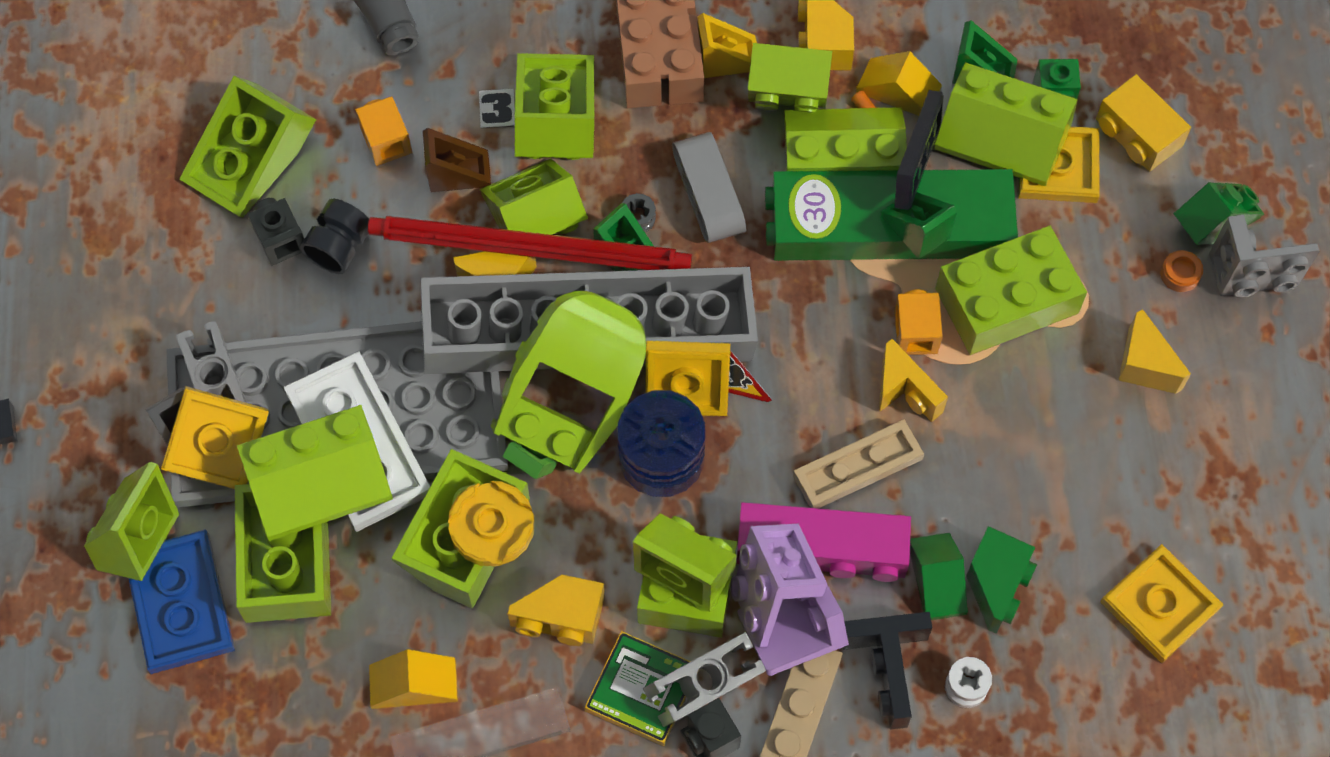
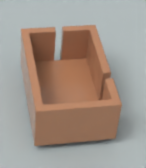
M616 0L627 109L661 106V79L668 78L669 105L704 102V72L695 0Z

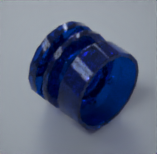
M653 390L637 396L624 408L618 421L619 465L625 479L637 491L652 497L674 496L686 491L698 480L705 463V421L699 408L690 399L671 390ZM657 433H664L667 439L660 440Z

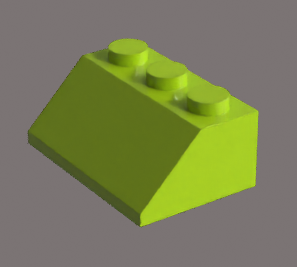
M965 62L951 92L934 149L992 169H1013V176L1021 179L1025 178L1030 182L1046 186L1068 136L1069 129L1072 126L1077 99Z
M902 107L817 109L815 112L784 110L786 171L899 170L907 149L906 126Z
M362 405L237 445L268 541L393 500Z
M451 449L391 559L433 591L473 609L495 566L477 565L466 560L454 548L448 530L449 511L456 497L469 486L478 483L480 485L491 483V481L507 483L518 488L529 501L530 497L527 482Z

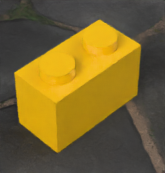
M1137 74L1102 100L1095 119L1107 136L1114 137L1126 149L1128 156L1135 163L1143 165L1149 172L1182 148L1191 130V126Z

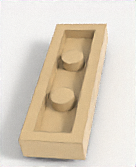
M904 419L795 469L793 477L809 507L819 509L923 460L924 452Z
M835 650L791 668L760 757L808 756L842 659V652Z

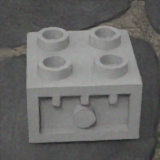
M1237 215L1227 218L1209 252L1220 296L1234 294L1236 297H1248L1263 290L1274 289L1275 292H1287L1296 288L1320 251L1317 243L1256 251V238L1253 230L1248 229L1244 215Z

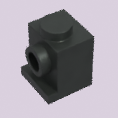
M265 198L259 201L254 207L255 211L248 213V216L271 266L301 254L299 246L303 242L304 236L286 199L283 198L276 201L275 198Z
M720 698L688 715V726L680 730L695 757H725L740 748L741 734Z

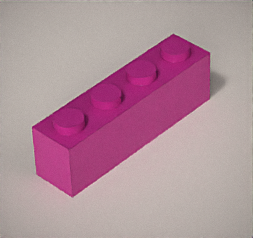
M741 502L736 564H740V549L743 544H746L751 526L799 523L821 571L830 572V575L833 577L852 578L855 577V574L872 575V578L877 581L893 582L898 580V578H905L910 556L911 516Z

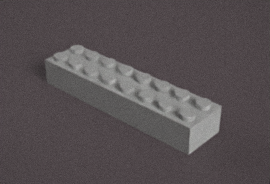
M750 267L421 278L424 374L512 371L517 350L522 341L526 342L537 327V321L546 308L558 297L573 291L593 292L630 310L641 322L645 331L646 342L730 343V350L740 362L752 361L758 343ZM646 355L643 366H646ZM540 362L536 370L554 368Z

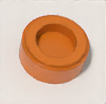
M1178 250L1166 257L1161 267L1160 275L1163 283L1171 290L1188 292L1198 285L1204 269L1201 260L1195 254L1185 250Z

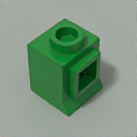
M1039 59L1032 84L1077 99L1081 89L1078 59Z

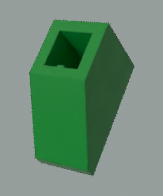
M1208 182L1173 213L1196 245L1214 244L1229 216L1244 215L1246 224L1249 225L1264 215L1257 205L1259 203L1258 196L1247 185Z
M988 526L966 577L988 630L997 634L1002 621L1011 624L1021 602L1013 598L1019 584L1024 587L1028 586L1037 564L1030 561L1035 550L1034 546Z

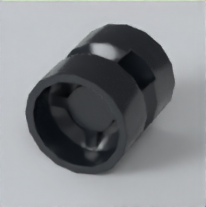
M333 198L328 200L316 219L319 226L311 227L299 247L305 257L320 268L331 273L344 274L356 255L354 247L357 244H363L368 235L369 218L352 204Z

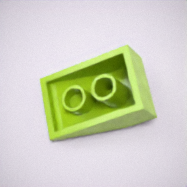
M517 53L515 157H527L530 159L556 157L570 160L593 158L594 55Z
M233 76L180 180L243 218L297 156L316 119L259 84Z

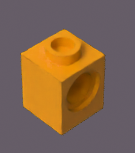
M393 96L382 100L375 99L369 101L363 107L355 109L361 132L376 166L413 153L409 134Z
M915 289L904 294H898L894 310L896 343L908 355L938 354L943 338L939 293H928L925 290Z

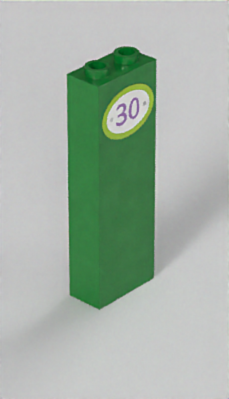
M1013 169L924 171L917 192L954 205L957 214L950 239L920 259H962L1018 238ZM898 170L774 171L772 186L765 187V210H773V222H766V246H774V261L918 259L883 219L880 211L895 202Z

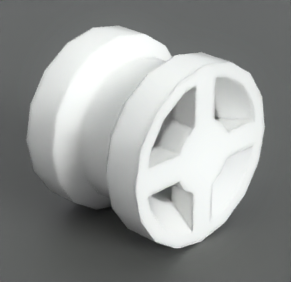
M975 657L959 659L952 665L945 681V691L948 698L953 704L962 708L978 706L984 701L992 685L991 671L982 660ZM963 673H965L968 676H975V678L971 679L969 677H965Z

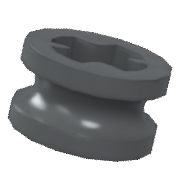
M638 193L626 197L622 203H625L630 211L632 210L635 213V208L644 209L646 217L641 215V219L637 221L644 232H648L652 229L656 220L654 201L649 196Z

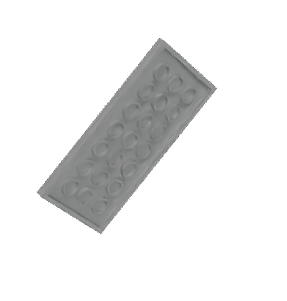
M422 321L225 343L246 402L269 410L261 437L301 425L284 390L285 386L356 352H360L427 480L435 479L451 449L500 471L509 470L508 460L502 457L507 449L506 437L501 434L500 436L494 434L490 426L493 418L498 419L502 407L499 371L424 374ZM209 344L195 346L197 354L194 357L196 360H199L206 355L214 354L216 349L215 347L210 348ZM180 348L167 349L168 395L182 387L185 389V386L194 388ZM213 376L208 380L207 384H217L224 376ZM171 472V495L177 508L235 501V489L195 478L188 479L187 476Z

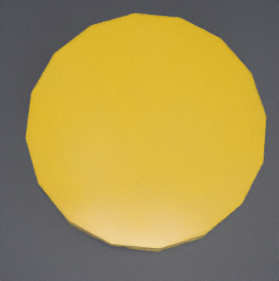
M491 481V483L482 485L478 483L469 486L456 497L449 511L448 530L454 548L466 560L480 566H500L514 561L527 549L534 535L535 519L529 500L518 488L502 481Z

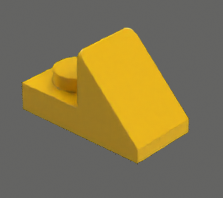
M891 339L886 343L882 360L879 411L881 412L902 394H905V399L911 409L919 415L924 414L933 422L944 413L948 396Z

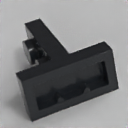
M930 612L844 621L849 645L843 647V650L877 646L876 649H872L871 655L874 674H882L884 690L878 691L881 717L889 718L890 730L908 728L912 714L900 644L928 641L932 631Z

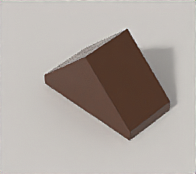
M430 128L423 130L425 168L431 193L484 188L491 185L489 153L487 149Z

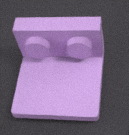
M799 523L751 526L746 544H743L740 549V564L737 574L731 579V594L734 601H738L744 614L745 628L748 632L752 633L757 647L762 648L768 647L783 599L823 597L827 587V582Z
M828 585L823 597L782 600L768 647H757L752 633L748 632L745 628L742 610H738V617L769 676L849 645L843 612Z

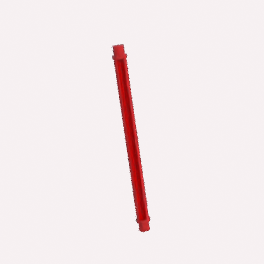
M386 216V218L370 217L368 223V234L383 236L384 240L644 270L691 269L692 254L676 252V249L393 216Z

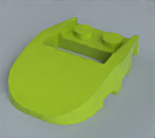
M573 291L558 297L537 321V327L526 342L522 341L515 354L514 366L509 378L506 379L501 394L504 401L498 419L493 418L490 425L494 434L498 436L501 434L573 468L579 474L618 426L637 382L646 355V335L639 319L627 308L589 291ZM540 362L613 397L596 430L522 396Z

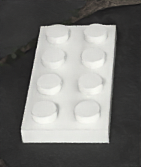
M356 352L284 387L301 424L362 405L393 500L349 514L348 517L356 532L424 499L430 485L360 352Z

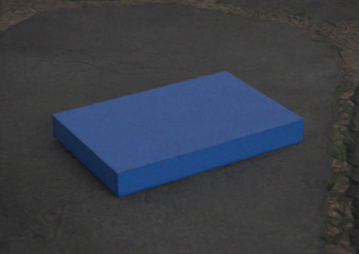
M205 529L165 540L142 581L129 578L147 670L150 674L235 651L209 533Z

